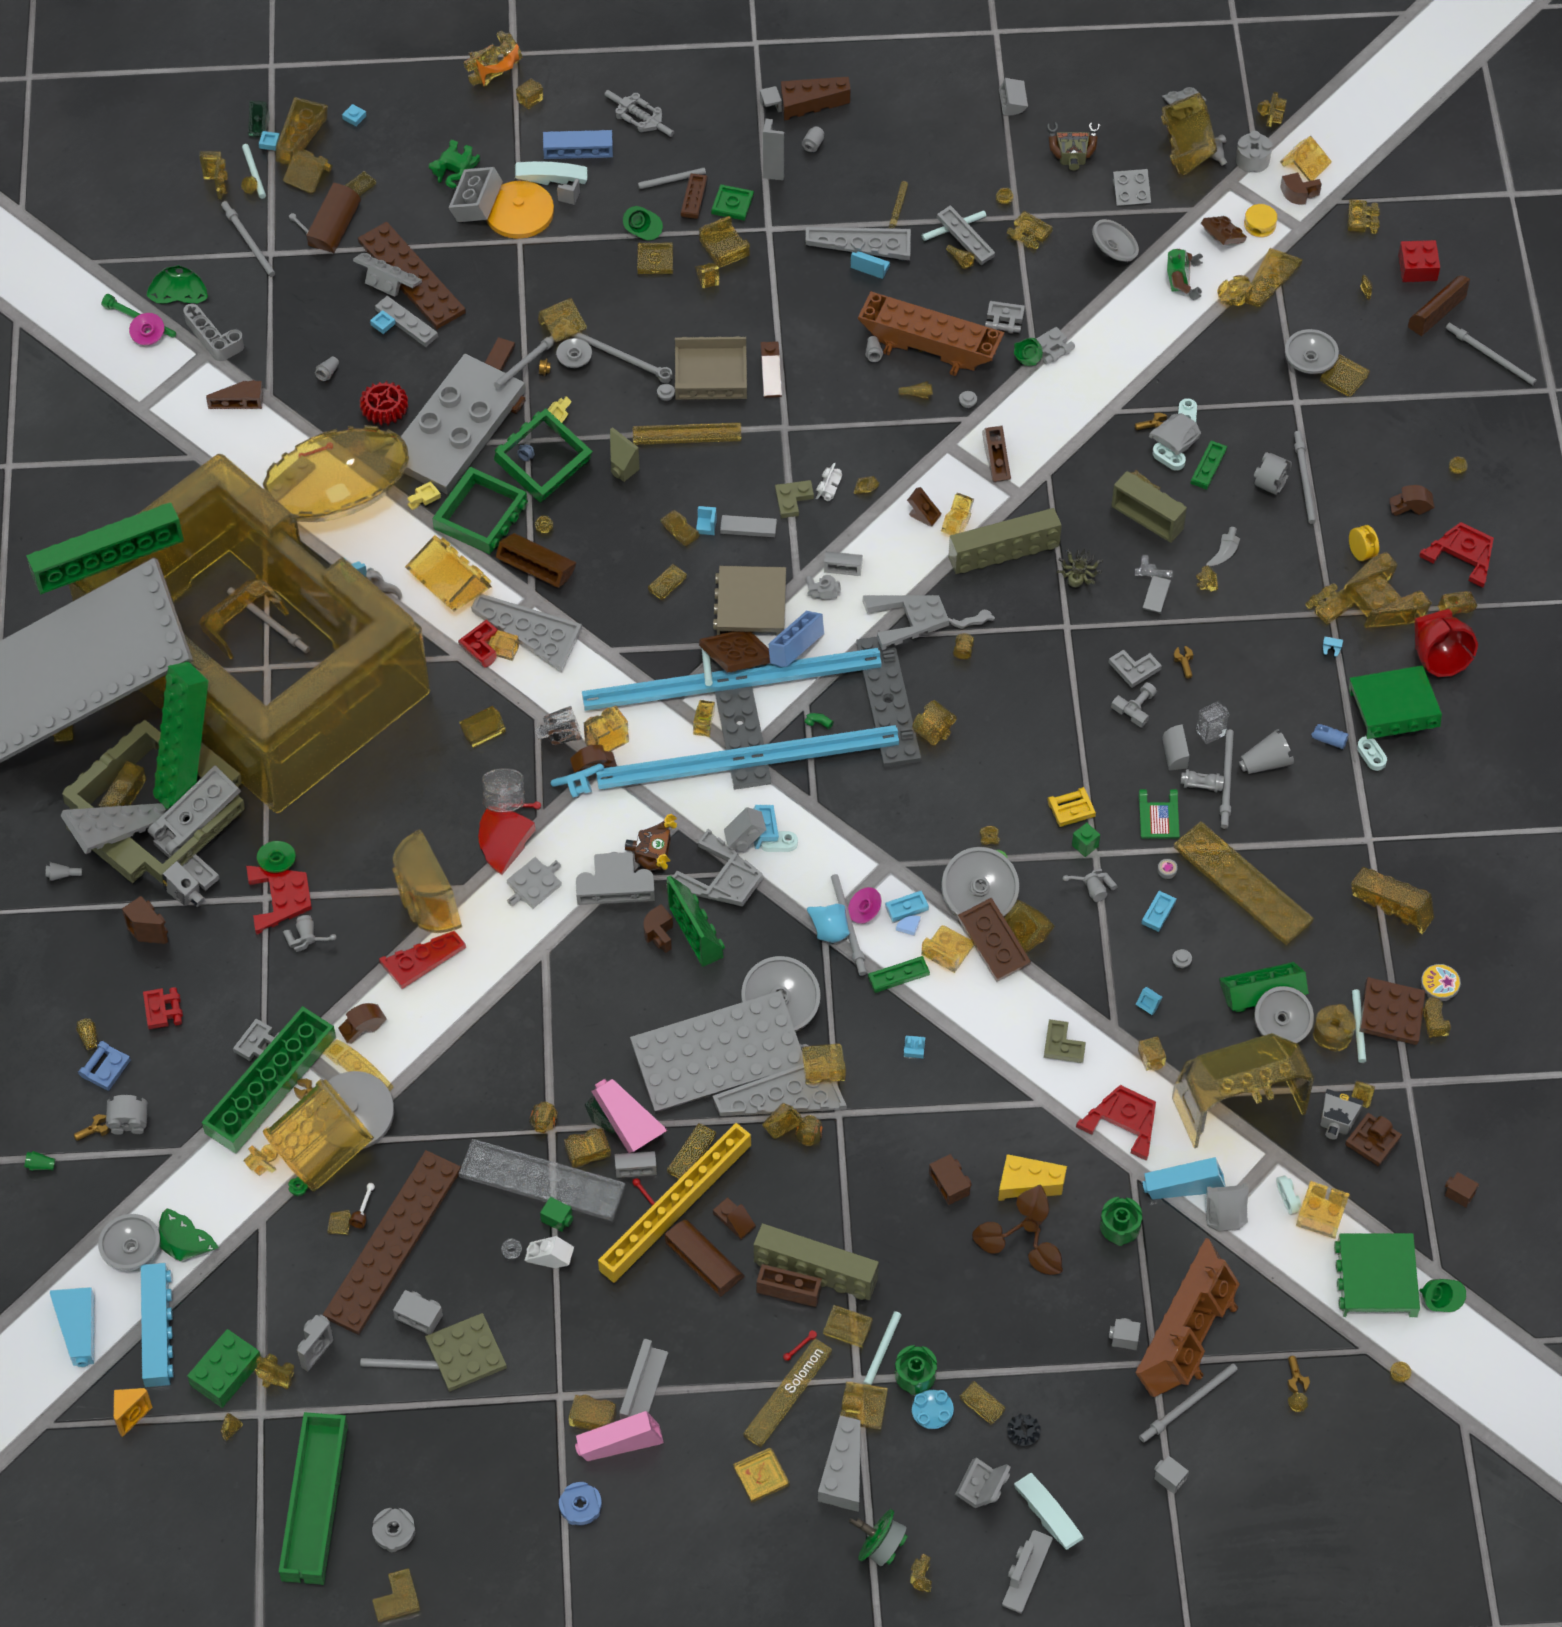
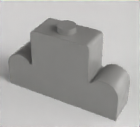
M631 852L595 854V875L583 872L576 878L577 905L655 901L653 874L647 869H641L634 873L633 854Z

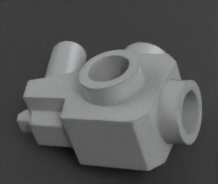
M824 575L822 578H819L818 583H814L812 576L805 578L809 590L807 595L812 598H835L837 592H841L840 582L836 581L831 575Z

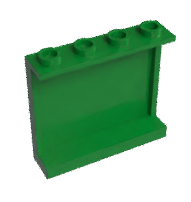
M1423 665L1351 677L1349 679L1350 696H1354L1367 728V739L1441 727L1442 713Z
M1340 1233L1338 1241L1334 1242V1252L1338 1253L1336 1272H1340V1278L1337 1279V1290L1341 1291L1339 1310H1343V1317L1347 1316V1312H1409V1317H1418L1420 1301L1413 1233Z

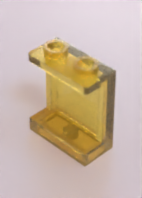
M730 216L699 228V240L718 268L750 255L749 242L747 239L742 240L732 226Z

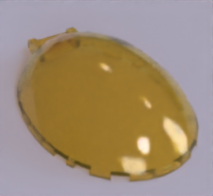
M365 425L363 429H354L353 426H348V430L337 432V429L318 434L296 445L295 450L289 454L287 452L282 454V459L277 463L273 462L266 471L267 475L263 482L265 491L257 494L254 497V502L256 505H260L272 525L286 519L306 523L325 522L354 514L376 503L394 488L407 468L409 461L408 447L397 433L389 429L387 432L379 430L378 426ZM267 502L272 504L276 512L272 511Z

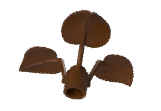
M1041 1184L1022 1192L1018 1196V1210L1022 1215L1027 1216L1019 1225L1002 1234L1001 1225L995 1222H985L973 1231V1240L984 1251L995 1254L1004 1249L1006 1244L1005 1237L1024 1227L1028 1232H1035V1249L1031 1250L1028 1254L1031 1265L1039 1272L1049 1275L1060 1274L1063 1271L1062 1257L1058 1248L1048 1242H1043L1038 1246V1238L1041 1231L1039 1227L1049 1214L1048 1199Z

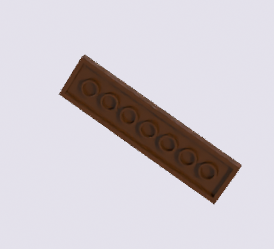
M388 222L358 237V242L371 257L383 260L391 266L399 267L402 271L412 273L422 279V283L413 288L400 283V289L436 330L466 313L464 306Z

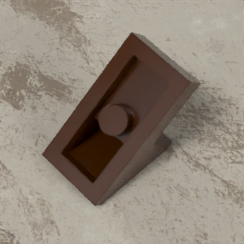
M921 487L916 488L907 499L913 508L909 516L928 526H933L942 514Z
M728 1197L713 1209V1214L740 1240L756 1227L744 1206L740 1204L737 1207Z

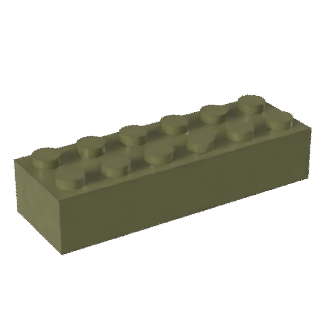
M1051 508L950 535L948 558L955 574L996 563L1000 564L1007 560L1018 559L1025 555L1036 554L1040 551L1052 550L1060 546L1062 525L1055 509Z
M763 1223L754 1242V1262L759 1266L764 1264L821 1278L822 1287L828 1286L834 1288L839 1293L846 1292L852 1294L860 1300L871 1299L878 1281V1261Z

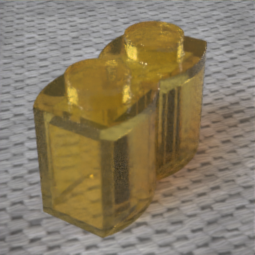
M592 1128L585 1134H573L564 1140L565 1149L572 1167L583 1166L591 1161L602 1160L611 1155L610 1146L603 1128Z

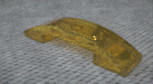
M336 1039L323 1052L333 1063L339 1064L346 1071H360L372 1074L380 1079L389 1091L393 1089V1085L374 1065L344 1042Z

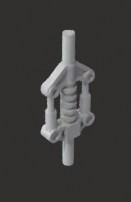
M610 90L605 92L606 97L619 104L618 108H616L617 119H624L628 123L634 124L639 132L659 129L670 137L674 135L673 130L662 124L661 108L650 106L648 102L640 98L639 93H633L631 96H625L622 99ZM639 104L645 109L648 108L649 110L653 111V115L651 116L650 114L640 109L636 105ZM629 112L644 122L638 123L626 113Z

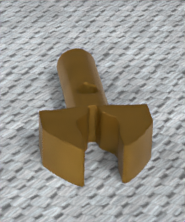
M1154 413L1153 420L1135 423V429L1157 428L1163 423L1160 421L1167 420V415Z
M1185 646V657H1183L1179 653V647H1177L1173 656L1174 662L1182 663L1185 678L1190 679L1193 675L1189 660L1193 659V652Z
M307 1078L297 1080L299 1086L306 1088L300 1090L294 1087V1092L298 1099L304 1100L306 1096L316 1098L319 1090L312 1088V1080Z
M98 1114L94 1116V1122L91 1126L74 1133L75 1140L78 1141L95 1132L101 1133L102 1136L108 1134L110 1128L106 1124L100 1125L106 1122V1115Z
M1289 1356L1288 1361L1293 1378L1288 1380V1388L1297 1395L1298 1388L1296 1384L1298 1381L1302 1384L1303 1391L1306 1393L1310 1384L1309 1377H1303L1300 1374L1296 1356Z

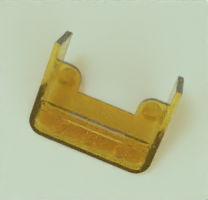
M247 580L200 618L199 624L201 629L230 659L234 657L227 643L217 633L224 627L226 622L256 598L266 595L285 616L289 614L283 600L263 580Z

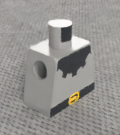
M177 861L163 873V889L181 904L187 906L192 902L198 907L203 903L205 898L199 893L198 881Z
M1327 1089L1320 1123L1322 1127L1327 1128L1326 1137L1337 1139L1339 1133L1348 1134L1361 1112L1364 1101Z

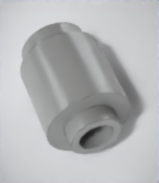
M816 126L809 129L802 141L804 149L809 152L817 151L824 139V131Z

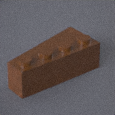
M849 77L781 81L784 121L789 120L792 116H804V113L819 112L822 108L828 107L830 109L849 104L851 90Z

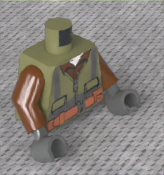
M1092 122L1090 123L1091 135H1089V132H1057L1055 135V131L1058 128L1057 123H1054V130L1049 128L1048 123L1046 130L1050 133V151L1056 158L1060 159L1062 165H1069L1070 170H1077L1079 165H1084L1086 159L1090 158L1096 150L1098 138L1096 133L1100 129L1099 123L1098 128L1095 130L1091 128Z

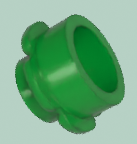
M303 1177L292 1178L288 1183L289 1192L295 1196H302L308 1189V1182Z

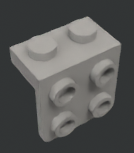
M974 1458L955 1495L974 1508L996 1502L1001 1495L1000 1489L1002 1485L1006 1483L1010 1476L1009 1471L1011 1467L1006 1464L992 1469L978 1458Z

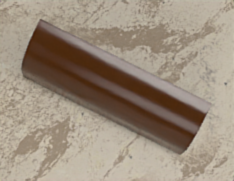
M333 182L306 235L308 246L335 253L361 201L359 195L353 189Z
M1466 276L1454 278L1410 317L1408 328L1422 337L1466 298L1470 278Z
M515 533L499 542L496 558L556 587H560L567 582L576 566V562Z
M683 1220L665 1233V1243L720 1297L745 1277L690 1221Z

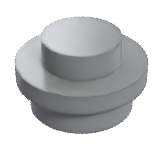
M662 384L657 389V395L661 400L669 401L675 395V389L670 384Z
M965 391L960 394L959 402L963 407L971 408L976 404L977 396L974 392Z
M1180 949L1174 952L1172 961L1176 967L1183 969L1191 964L1192 955L1187 950Z

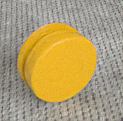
M1255 204L1247 209L1244 227L1249 234L1255 237H1266L1275 231L1277 213L1272 207L1266 204Z
M1363 525L1350 531L1349 545L1357 560L1365 561L1378 555L1379 540L1371 526Z

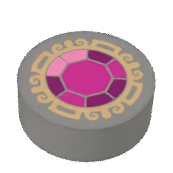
M1171 859L1160 861L1158 864V874L1162 878L1170 879L1176 875L1177 864Z

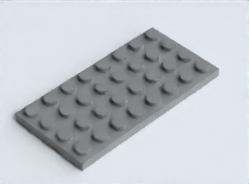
M781 991L630 1037L654 1113L734 1089L806 1063Z

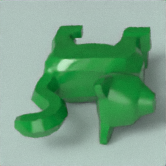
M450 140L448 149L441 154L438 160L429 164V169L438 177L439 183L442 181L446 169L457 173L448 176L445 181L446 185L452 189L457 187L453 181L460 180L465 169H473L480 161V155L473 156L471 146L465 145L464 153H458V142Z

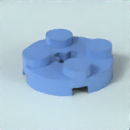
M576 1482L564 1489L559 1498V1509L561 1515L569 1524L585 1525L591 1523L600 1515L602 1507L601 1496L595 1487L593 1488L585 1482ZM581 1499L582 1502H586V1504L583 1505L582 1508L575 1506V1504H577V1500Z

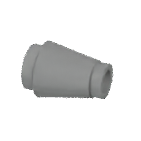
M876 336L869 337L865 355L871 362H877L883 356L882 348Z
M332 356L318 365L315 370L316 377L321 381L329 380L339 365L338 359Z

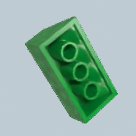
M1295 962L1219 978L1227 1005L1236 1012L1245 1011L1247 1007H1256L1260 997L1275 987H1291L1304 995L1309 994L1306 972Z

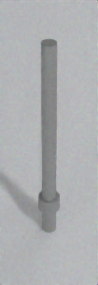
M227 201L222 202L221 206L225 210L229 221L233 222L267 274L273 277L275 271L238 219L236 211L230 207Z
M1451 323L1447 324L1446 329L1455 334L1456 338L1466 341L1529 384H1535V378L1468 335L1467 331L1459 329Z
M555 332L550 337L542 340L537 348L494 382V387L500 388L544 350L550 349L553 343L560 338L559 333Z
M1301 431L1294 432L1296 442L1294 447L1295 452L1298 454L1308 522L1314 524L1316 519L1305 458L1306 447L1302 440Z
M230 587L227 593L284 636L288 643L294 647L297 646L304 653L310 651V647L302 642L298 635L289 632L234 588Z
M1230 729L1226 731L1222 805L1219 812L1221 815V828L1223 829L1228 828L1229 816L1231 815L1230 788L1234 731Z
M834 874L831 876L838 904H842L846 908L850 932L848 938L853 952L852 959L857 965L859 975L863 976L867 974L864 965L865 958L859 948L839 876Z
M1232 1363L1162 1419L1155 1420L1150 1424V1428L1139 1436L1140 1440L1145 1443L1155 1434H1160L1165 1430L1164 1427L1236 1372L1238 1370L1236 1365Z

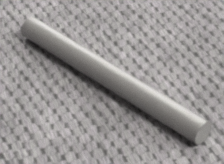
M705 168L643 181L638 183V188L640 190L688 179L690 173L705 175L706 171Z
M361 1358L360 1362L362 1367L439 1370L436 1361Z

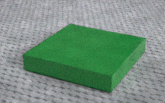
M720 184L711 214L745 221L754 191Z

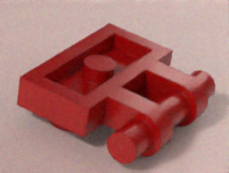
M163 988L143 992L149 1029L168 1026V1019L171 1018L174 1019L175 1025L182 1024L183 1012L180 1009L179 1003L181 998L177 988H170V994L164 995ZM170 1003L172 1009L166 1010L165 1004Z

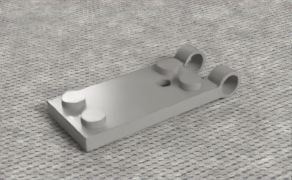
M215 765L166 813L151 824L148 833L157 840L162 838L166 833V829L169 828L176 837L168 842L165 850L172 856L193 837L197 830L202 829L231 802L241 790ZM189 816L190 819L184 822V818Z

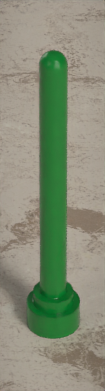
M106 294L102 299L101 305L106 309H116L132 318L140 315V313L118 303L115 297L110 294ZM165 326L164 334L172 338L175 337L176 332Z

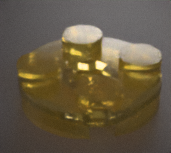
M1236 275L1233 276V280L1228 281L1226 279L1219 285L1217 293L1222 304L1241 306L1251 295L1254 288L1248 277Z

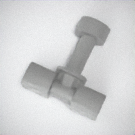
M1148 682L1140 688L1141 694L1136 700L1128 702L1118 695L1111 704L1112 709L1121 715L1126 713L1131 717V721L1141 728L1147 723L1149 715L1141 711L1140 705L1147 698L1151 699L1157 693L1156 688Z

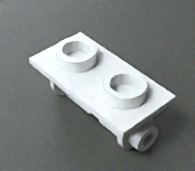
M833 463L830 468L826 467L822 474L823 482L821 481L816 489L818 491L816 499L820 496H823L826 501L833 499L837 490L835 486L839 485L842 477V471L834 469L836 463Z

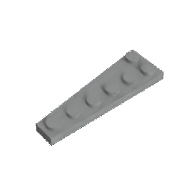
M806 227V245L856 253L859 251L869 255L910 260L911 229Z

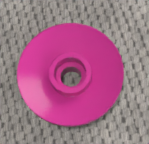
M154 313L138 315L132 320L129 327L131 338L140 345L156 343L163 336L165 330L162 319Z
M866 887L855 893L848 906L852 921L863 924L869 922L877 915L882 899L876 889Z

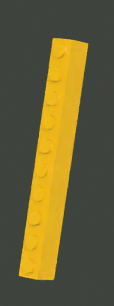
M735 1123L598 1260L599 1271L615 1283L751 1146V1134Z

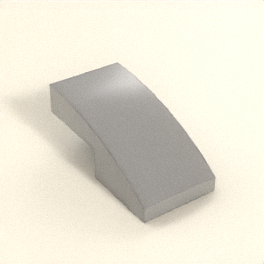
M1157 576L1152 577L1143 610L1161 614L1171 580Z

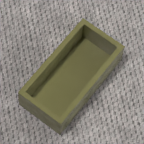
M1128 471L1114 484L1111 507L1170 543L1182 532L1187 507L1181 502H1177L1169 497L1168 494L1162 493L1154 488L1153 485L1144 482L1137 475L1131 474Z

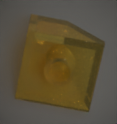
M1020 900L1015 903L1005 916L1006 922L1025 953L1044 941L1055 927L1042 912Z

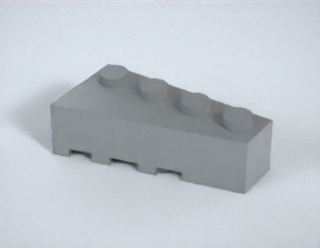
M840 1415L818 1490V1502L859 1512L860 1420Z

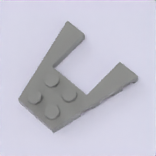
M939 595L863 596L862 601L867 613L903 607L911 627L877 632V639L882 650H885L886 646L891 644L895 646L901 644L904 639L910 637L912 639L917 638L920 633L925 631L930 633L949 626V618Z
M707 829L698 841V847L728 862L710 886L679 871H676L672 877L687 886L691 893H695L696 896L743 906L762 881L763 874L747 860H743L734 849L731 850L725 845L721 838H717L712 834L710 829Z

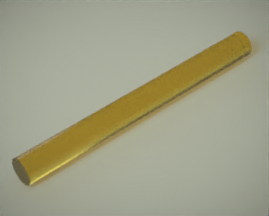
M906 181L901 182L888 229L896 228L908 186Z

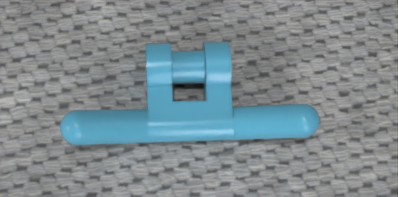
M597 764L568 776L551 780V785L556 787L568 784L573 798L583 792H592L587 777L602 771L604 766ZM580 780L582 785L576 786L575 782Z

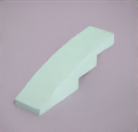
M517 162L515 164V178L548 185L550 181L567 184L568 181L574 182L577 178L579 183L585 184L587 181V167L558 162Z
M1032 1473L1014 1483L1015 1489L1028 1502L1029 1508L1041 1519L1042 1525L1066 1550L1083 1539L1082 1534L1072 1520Z

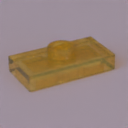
M672 564L648 586V590L663 600L687 578V574Z

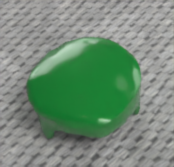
M1027 338L1014 344V356L1021 364L1027 367L1034 366L1042 358L1043 349L1036 338Z

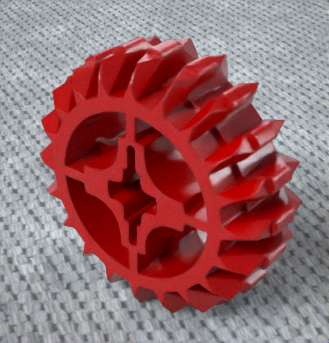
M387 380L383 384L380 381L377 385L372 383L371 388L366 387V391H363L362 397H360V410L368 422L372 421L374 425L378 422L381 426L383 423H387L388 426L390 422L396 423L397 419L401 420L402 415H406V410L408 409V397L404 389H401L400 385L395 386L394 382L388 384Z

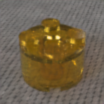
M935 700L929 702L924 707L925 712L922 715L919 713L912 725V729L932 746L936 745L941 739L945 740L949 737L951 733L949 729L957 719V716Z
M1343 1004L1330 1005L1321 1009L1317 1013L1313 1032L1317 1044L1322 1048H1329L1330 1051H1340L1348 1047L1356 1026L1354 1015Z

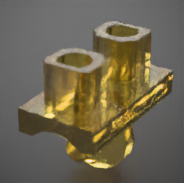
M1273 92L1271 104L1268 100H1264V102H1260L1257 106V110L1262 116L1268 114L1266 126L1271 127L1272 122L1282 123L1284 112L1275 110L1285 111L1287 100L1278 98L1279 93Z
M267 1144L263 1146L261 1151L253 1145L248 1148L251 1154L243 1161L250 1170H254L259 1176L266 1170H269L271 1173L276 1170L275 1166L269 1163L278 1156V1149L274 1145Z
M270 1353L265 1358L259 1356L256 1360L257 1368L255 1374L263 1379L262 1386L268 1388L273 1384L288 1389L291 1386L294 1365L288 1362L284 1363L283 1366L277 1365L278 1359Z

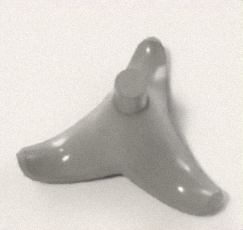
M1219 135L1218 138H1214L1211 141L1209 147L1197 150L1191 157L1192 162H1195L1197 157L1201 155H1207L1219 161L1221 166L1225 165L1227 161L1224 158L1222 143H1226V137Z
M373 568L367 569L366 578L370 579L367 593L363 597L365 600L370 602L373 596H377L385 591L396 593L398 599L401 600L402 592L397 586L384 582L382 575L378 571H374Z

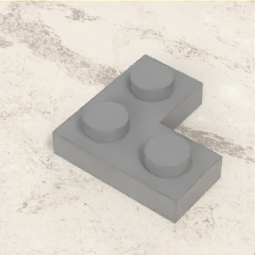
M1125 650L1109 658V664L1131 688L1160 671L1162 667L1151 653L1136 662Z

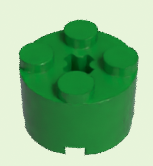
M1119 1197L1110 1199L1103 1206L1100 1229L1107 1240L1118 1246L1135 1240L1140 1233L1142 1224V1210L1136 1201L1127 1197L1126 1199Z
M915 1345L905 1347L899 1352L895 1363V1379L897 1384L911 1395H917L929 1390L935 1383L937 1374V1360L934 1353L924 1346L915 1347Z

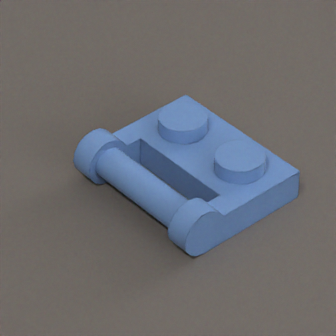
M100 1041L97 1045L98 1049L87 1064L80 1068L78 1074L82 1078L109 1091L131 1059L130 1056ZM104 1053L108 1056L95 1074L91 1073V1070Z

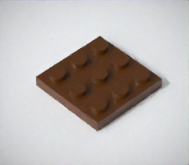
M734 631L699 640V646L727 673L770 663L769 648L752 632Z
M1368 977L1365 983L1359 1032L1417 1045L1420 1037L1425 990Z

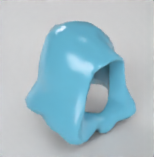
M833 904L826 907H807V912L817 930V939L836 943L850 934L844 905Z

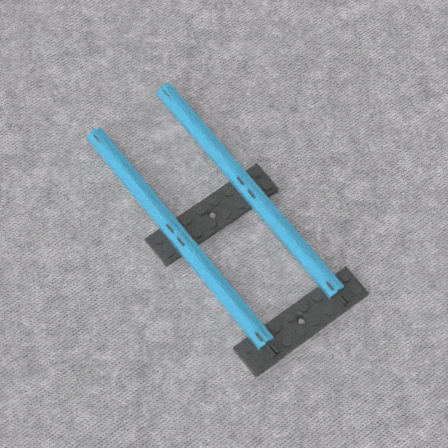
M877 637L856 639L858 651L798 659L791 662L787 667L767 664L728 673L715 660L710 661L713 682L711 686L705 685L704 673L582 691L585 711L714 692L726 750L604 768L602 771L596 772L598 788L606 789L730 770L734 790L771 784L768 764L875 748L880 749L883 767L921 762L920 750L896 646L891 644L886 646L885 650H882ZM862 670L875 728L764 745L752 686ZM598 697V699L587 701V699ZM890 699L892 702L886 703L885 700ZM738 721H742V722H743L742 725H738V724H736V723H737ZM608 776H612V777H613V778L601 779V777H608Z

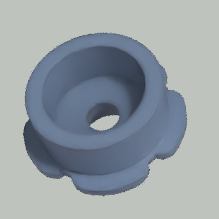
M528 444L519 446L517 453L522 460L529 461L533 459L535 453L532 446Z

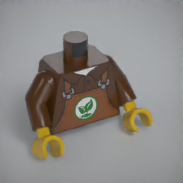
M668 814L663 822L645 830H640L637 841L626 839L625 851L635 852V862L649 871L657 869L665 871L668 868L666 862L671 861L668 858L671 841L669 827L672 829L677 827V823L674 822L677 818L673 814Z

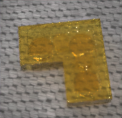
M409 1568L388 1574L393 1594L372 1600L378 1622L420 1611Z

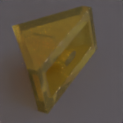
M709 263L695 267L702 289L719 285L718 265Z
M782 1103L763 1122L762 1126L776 1139L804 1123L805 1119L793 1106Z

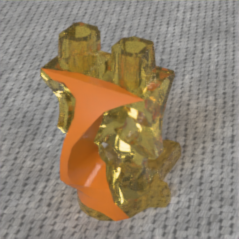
M503 31L497 33L501 46L495 47L492 44L483 50L469 52L470 58L463 63L468 72L474 70V73L468 75L469 82L472 85L481 83L483 86H486L494 77L512 69L513 64L518 63L522 59L520 48L510 32L507 34ZM503 53L502 60L498 61V56Z

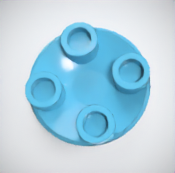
M928 1390L915 1396L912 1404V1415L915 1421L920 1426L928 1429H937L945 1426L951 1420L954 1412L952 1400L943 1390Z

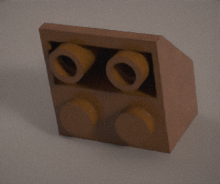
M140 896L122 908L127 929L137 941L161 944L168 942V930L164 926L166 922L160 913L156 914L154 912L155 909L149 900L145 901Z

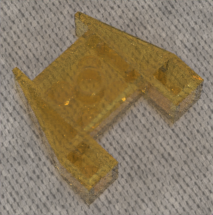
M1384 552L1369 560L1346 583L1340 597L1341 600L1350 597L1368 617L1364 625L1366 628L1413 623L1415 618L1427 615L1432 604L1421 590L1402 598L1387 582V580L1392 579L1398 565L1388 552Z

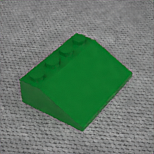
M668 876V907L701 966L704 967L722 959L725 946L721 939H717L713 924L708 923L705 910L700 909L696 894H692L687 886L672 876Z

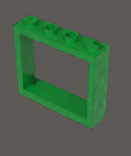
M545 408L542 412L538 411L533 416L532 421L529 423L525 422L517 434H511L504 445L500 444L495 449L494 461L539 503H542L590 460L593 451ZM544 421L579 454L541 487L510 459L506 453Z
M469 467L432 518L433 528L490 555L495 547L499 546L503 536L508 534L510 526L516 523L520 512L526 509L528 502L527 492ZM475 483L514 500L487 538L448 521Z

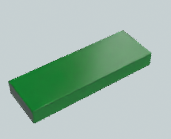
M1210 441L1190 484L1207 490L1228 446Z
M921 956L868 973V979L874 992L877 993L929 976L930 971L924 957Z

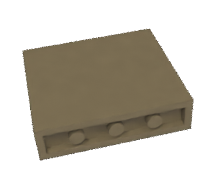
M746 337L675 338V400L747 399Z
M719 566V573H716L715 584H719V588H715V599L718 600V604H714V615H717V619H714L713 630H717V635H720V631L777 632L778 636L784 631L786 567Z

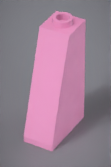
M603 1079L595 1084L596 1089L591 1092L628 1153L634 1152L667 1131L659 1121L613 1079L609 1081Z
M647 1411L577 1435L575 1448L579 1456H582L586 1461L660 1445L664 1442L659 1424Z

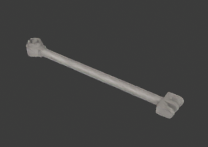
M561 319L560 323L552 331L553 334L555 332L559 333L562 339L566 334L582 339L589 345L656 374L662 383H669L672 379V370L670 368H657L571 329L572 322Z

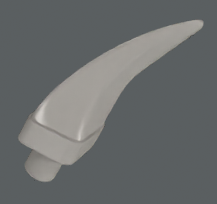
M1230 527L1228 534H1222L1219 552L1206 564L1207 566L1223 563L1235 553L1240 542V538L1235 536L1237 528Z

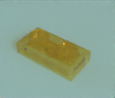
M973 1382L960 1395V1399L991 1425L1001 1416L1006 1408L976 1382Z

